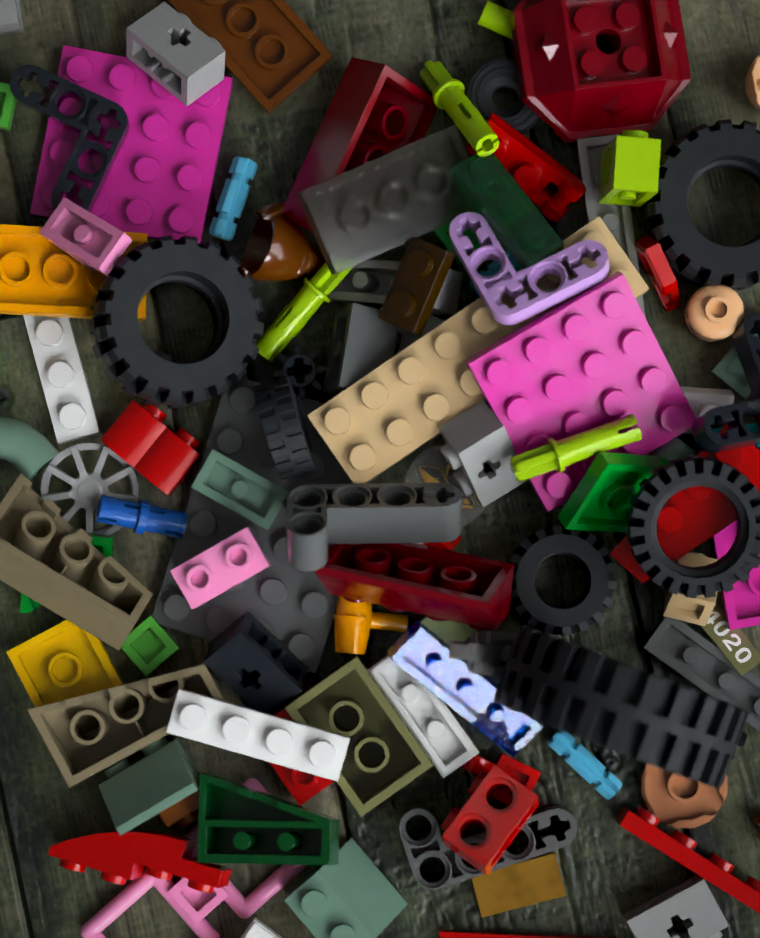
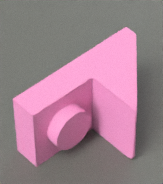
M65 197L39 232L43 237L89 270H97L108 276L132 242V239L123 231Z

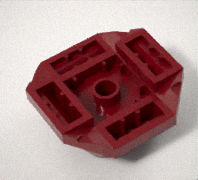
M520 0L509 15L522 101L540 119L554 129L553 131L565 143L576 142L578 139L614 134L622 136V131L626 130L649 132L691 80L679 0ZM596 37H601L608 42L610 54H605L598 49Z

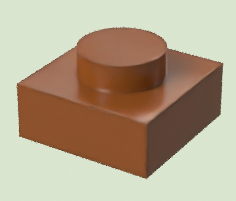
M199 789L159 813L167 827L177 821L180 828L199 818Z

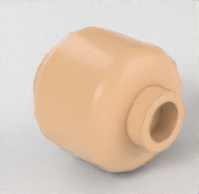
M705 285L695 291L687 301L684 311L685 323L690 332L697 338L708 342L721 341L732 335L743 320V302L738 293L727 285Z

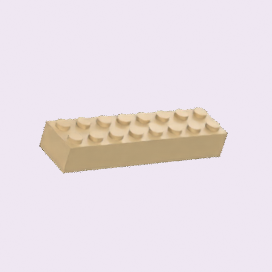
M600 216L521 269L523 270L580 241L595 240L601 243L607 250L610 268L606 278L617 271L621 272L636 299L650 289ZM589 257L581 259L582 265L586 264L589 269L596 267V261H591ZM565 266L569 280L574 279L573 272L570 273L569 266ZM547 274L539 278L536 286L543 291H552L560 285L561 279L554 274ZM529 285L523 287L524 293L527 292L528 299H534L531 295ZM509 296L501 299L502 305H507L509 309L516 306V302L512 301ZM480 297L311 412L307 417L353 484H367L439 435L438 427L482 400L486 403L482 392L464 361L465 359L563 302L518 324L503 325L492 317Z

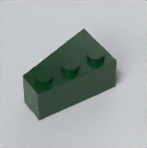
M200 773L197 863L338 864L339 819L211 773Z

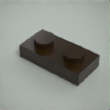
M412 236L378 318L421 336L455 254Z

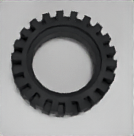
M688 456V459L684 460L679 458L670 460L669 465L665 467L660 465L653 470L654 474L648 480L644 478L639 484L641 488L637 495L634 493L630 500L631 510L626 515V522L628 524L626 535L632 549L631 552L642 570L651 580L673 594L681 593L687 598H696V595H704L706 598L716 597L715 592L721 590L727 593L734 589L732 585L739 580L744 583L750 577L747 574L752 567L757 569L760 564V559L758 558L760 555V492L740 471L718 459ZM704 486L714 488L722 492L735 509L738 523L733 545L723 557L706 566H684L671 560L660 547L656 533L657 519L662 507L670 497L688 487Z

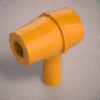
M338 596L336 613L333 614L335 619V652L365 655L370 629L406 632L408 615L372 612V603H354L345 600L342 596Z

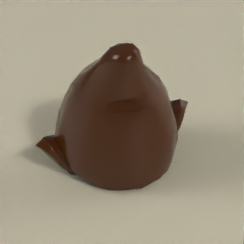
M271 203L254 211L259 218L244 250L241 260L242 264L237 270L243 277L250 274L253 280L283 281L314 276L326 260L313 247L307 237L281 214L284 211V203Z

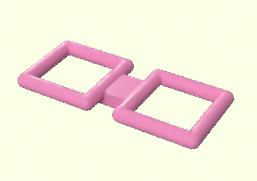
M249 778L242 784L270 794L255 778ZM198 823L184 835L185 837L196 839L192 857L196 858L198 855ZM282 864L246 897L230 880L228 886L214 887L213 893H206L188 887L189 879L182 877L177 883H174L172 880H163L146 874V869L142 872L141 878L134 879L83 924L80 934L82 938H106L102 931L154 886L199 938H220L219 933L206 920L205 916L223 900L238 917L247 919L308 865Z

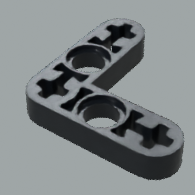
M21 66L15 70L10 79V90L16 100L27 108L81 132L53 190L51 197L52 207L54 210L58 207L64 194H73L77 183L69 179L72 173H74L81 180L94 183L90 190L82 185L78 193L79 199L83 202L81 207L91 212L128 134L130 127L129 118L123 107L105 97L38 66ZM33 76H37L36 82L41 88L49 92L52 90L53 83L58 85L50 95L49 106H42L47 99L37 92L31 91L28 97L24 96L25 90L20 85L21 81H30ZM67 93L77 94L82 99L80 111L73 116L63 115L58 110L60 98ZM111 112H114L120 127L108 130L104 140L107 144H112L110 150H106L98 142L88 139L93 134L99 140L103 131V126L98 121L101 116L108 118ZM94 150L102 155V167L95 173H84L79 168V158L84 152Z
M760 313L748 315L740 322L732 334L733 344L754 400L713 408L695 420L692 427L693 438L696 444L708 453H719L760 444V358L758 357L760 355ZM751 334H757L758 337H752ZM743 413H747L755 419L758 426L757 433L750 432L745 427L742 419ZM728 425V431L722 435L717 432L712 433L710 427L717 429Z

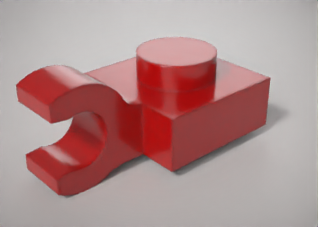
M500 752L495 763L477 754L461 765L463 769L479 775L482 771L488 774L495 765L531 791H533L541 775L539 770ZM497 791L491 795V797L507 805H510L513 800L512 796L505 791Z

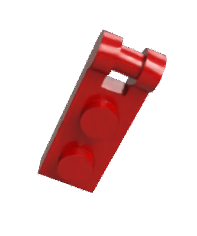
M493 112L486 122L498 137L500 144L497 150L491 155L480 157L469 142H467L464 150L538 205L545 217L551 221L558 222L568 212L567 205L570 202H577L586 192L585 185L573 173ZM549 182L558 187L559 190L555 194L546 187Z

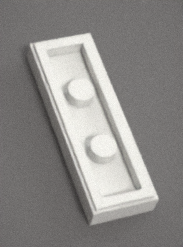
M404 645L368 669L373 679L443 778L479 753Z

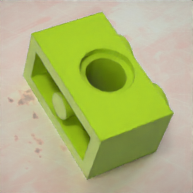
M626 130L622 131V136L617 135L604 148L600 158L598 204L641 207L658 193L661 139L648 138L649 133L645 131Z

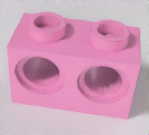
M246 527L170 570L191 609H196L270 567L271 563L251 528Z

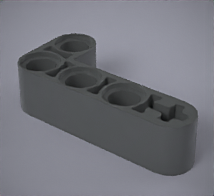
M448 483L307 484L293 488L287 495V560L292 568L299 571H315L326 565L328 560V544L450 542L461 534L462 493L459 488Z
M420 804L411 805L404 809L398 822L399 833L413 876L421 887L428 890H438L484 874L473 865L467 864L459 855L444 845L437 818L431 809ZM558 804L536 809L521 829L527 836L525 845L516 851L507 849L490 872L569 845L575 839L578 830L577 822L572 813L564 806ZM414 815L425 816L431 823L430 830L422 837L410 835L405 828L406 822ZM557 815L561 821H567V824L561 827L562 834L559 836H555L551 830L538 833L543 841L539 844H536L535 835L528 823L535 821L538 830L551 825L550 817ZM478 828L464 833L462 840L466 844H480L484 841L487 833L483 828ZM428 857H437L442 860L445 866L442 874L431 879L422 875L419 868L423 860Z

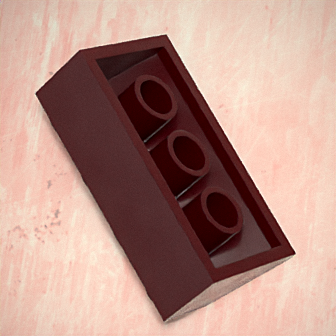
M352 57L281 214L310 232L361 255L370 257L438 108L433 102V97L385 64Z
M417 543L333 544L328 550L326 565L315 570V574L328 594L342 596L350 602H369L385 606L386 609L394 612L409 611L426 615L429 619L435 621L450 620L468 624L475 630L497 631L510 611L514 564Z

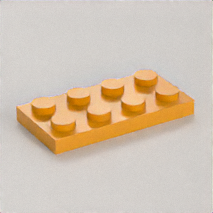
M0 224V314L92 319L94 312L90 309L92 299L100 288L99 283L105 275L97 270H89L39 233L43 227ZM124 232L132 239V242L120 259L135 247L147 242L148 233ZM147 293L142 298L138 307L137 319L142 322L146 319Z

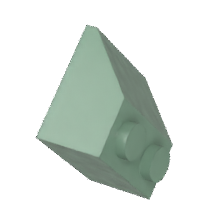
M164 736L142 748L145 757L132 765L125 758L104 771L108 779L98 786L120 836L199 789L200 774L178 737L168 743Z
M352 837L339 847L338 864L318 865L286 892L284 897L285 903L315 938H376L408 904Z

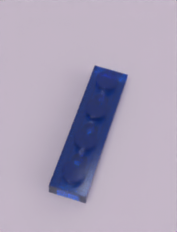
M417 620L387 650L393 662L512 757L543 728L540 721L495 702L493 698L498 685L486 675L473 674L471 671H467V660L448 659L449 645Z

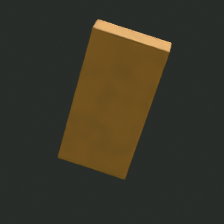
M555 852L542 854L492 871L488 876L483 874L471 878L481 917L566 896Z

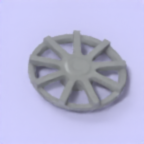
M79 443L62 450L50 461L41 481V498L44 501L48 498L51 501L73 499V505L62 516L67 522L80 508L85 509L86 523L84 531L86 533L110 535L123 527L112 524L103 529L93 530V511L97 508L102 494L127 501H138V480L133 467L109 447L100 443ZM80 451H101L93 472L86 471ZM71 454L79 471V476L76 478L56 467L64 458ZM109 454L119 461L124 468L103 478L101 471ZM53 474L70 484L71 489L63 492L49 493L51 475ZM128 475L131 484V494L113 492L108 489L110 484Z

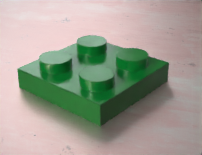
M599 452L557 518L565 530L626 533L628 531L626 515L631 510L630 500L633 493L637 495L641 488L639 484L644 478L648 480L654 474L653 470L660 465L665 467L670 463L666 457Z

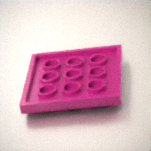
M63 45L57 76L117 103L123 107L130 123L128 134L90 213L123 232L148 233L147 238L155 240L158 237L169 235L173 239H180L184 235L197 237L198 243L201 244L233 86V78L224 76V80L186 106L127 57ZM74 93L63 95L58 102L59 112L66 116L77 114L82 106L81 97ZM111 112L108 118L101 116L98 121L103 126V131L99 140L93 134L90 135L88 140L98 142L106 150H110L112 144H107L104 138L110 128L118 129L120 127L115 118L116 113ZM51 118L48 119L30 209L32 216L49 219L55 211L51 202L52 193L81 133ZM94 150L84 152L79 158V168L88 174L97 172L102 167V155ZM72 173L69 180H74L77 186L72 195L64 194L61 200L65 197L81 207L83 202L79 199L78 193L82 185L90 190L94 183L85 182Z
M619 271L464 360L490 409L504 425L516 455L546 445L547 439L553 438L557 441L626 417L628 414H633L638 423L618 433L622 434L640 428L641 441L606 452L646 455L691 429L696 420L626 278ZM597 455L566 466L564 472L558 473L556 470L528 479L547 512L569 500L570 495L575 491Z

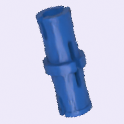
M102 494L97 506L96 522L131 528L133 533L141 535L145 531L182 539L187 523V512L150 505L148 500L140 499L139 502Z

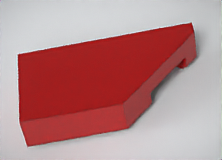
M648 235L635 241L634 247L664 310L670 312L681 306L677 280L659 242Z

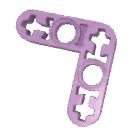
M476 212L459 214L453 219L449 227V234L456 254L490 314L498 323L503 325H515L599 284L609 273L610 264L607 250L601 243L595 240L580 241L516 273L491 227L482 215ZM467 229H471L473 233L477 234L480 248L475 251L469 238L463 234ZM589 257L591 261H596V267L589 269L586 264L582 265L581 259ZM487 260H495L501 264V269L494 276L484 277L477 272L479 265ZM567 265L569 266L570 273L573 272L574 279L572 280L568 278L565 268ZM547 274H554L561 279V283L555 290L543 291L536 286L539 278ZM529 285L531 295L534 299H528L527 292L524 293L523 287ZM509 296L512 301L516 302V306L509 309L507 305H502L501 299Z

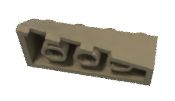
M20 473L0 503V580L119 651L153 594L112 556L106 558L92 545L93 538L82 528L77 531L59 515L61 509L49 498L44 501L31 489L32 482Z
M203 663L198 666L30 708L27 711L70 788L168 735L169 733H166L178 689L181 688L226 702L228 698L219 681L211 674L208 666Z

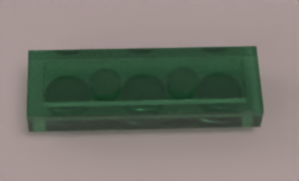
M494 153L486 157H480L476 154L452 167L451 177L478 212L486 219L489 226L523 269L563 250L564 242Z

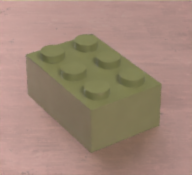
M358 655L285 706L293 721L350 737L337 784L361 817L433 766L430 758Z

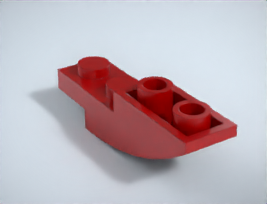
M130 830L121 836L118 831L91 834L50 846L48 852L49 856L61 859L59 866L76 872H85L86 867L102 871L100 876L102 880L120 885H125L127 879L141 878L144 866H147L146 874L171 880L172 876L176 875L189 879L187 886L192 889L213 893L214 887L228 886L232 868L216 863H197V858L192 857L196 839L157 831Z

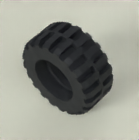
M731 119L718 120L712 126L702 124L693 128L686 136L679 137L660 158L658 193L642 205V211L646 214V221L643 223L646 235L659 242L676 277L679 274L689 279L688 284L700 288L703 285L719 286L723 284L732 289L736 288L739 291L750 288L760 282V232L754 239L739 246L727 247L718 245L705 238L696 229L687 208L688 195L696 179L714 168L727 167L739 170L750 176L760 187V131L756 129L757 123L744 120L740 125H734Z
M171 235L158 237L154 242H144L123 256L115 264L108 276L105 275L99 283L100 288L93 296L90 309L94 312L93 318L89 321V334L94 335L96 341L92 349L96 359L102 358L107 366L103 372L111 381L116 378L123 385L121 391L130 397L138 395L144 398L143 403L155 407L160 404L167 405L168 408H182L191 404L197 405L228 390L232 384L238 382L247 373V365L255 361L259 348L255 346L256 341L263 337L264 323L258 322L257 315L263 311L261 298H253L250 289L256 286L251 275L249 274L246 277L241 275L237 268L242 263L233 255L225 258L219 254L221 246L211 241L205 245L199 244L197 237L184 235L180 239H173ZM172 282L187 286L201 296L211 312L214 327L211 345L203 355L193 361L174 363L161 358L148 347L140 333L137 319L139 304L144 295L159 284Z

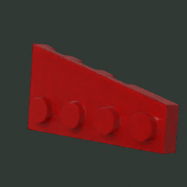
M725 425L718 433L722 435L728 431V425ZM754 445L719 453H708L702 450L698 455L700 458L710 457L729 464L745 475L760 492V450ZM704 486L688 487L670 497L662 507L657 519L656 530L659 545L665 555L671 560L677 561L735 522L737 516L732 503L722 492ZM626 535L610 555L643 584L650 577L635 560Z

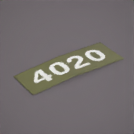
M716 602L706 626L701 627L742 677L760 663V654L740 628L728 629L725 612Z

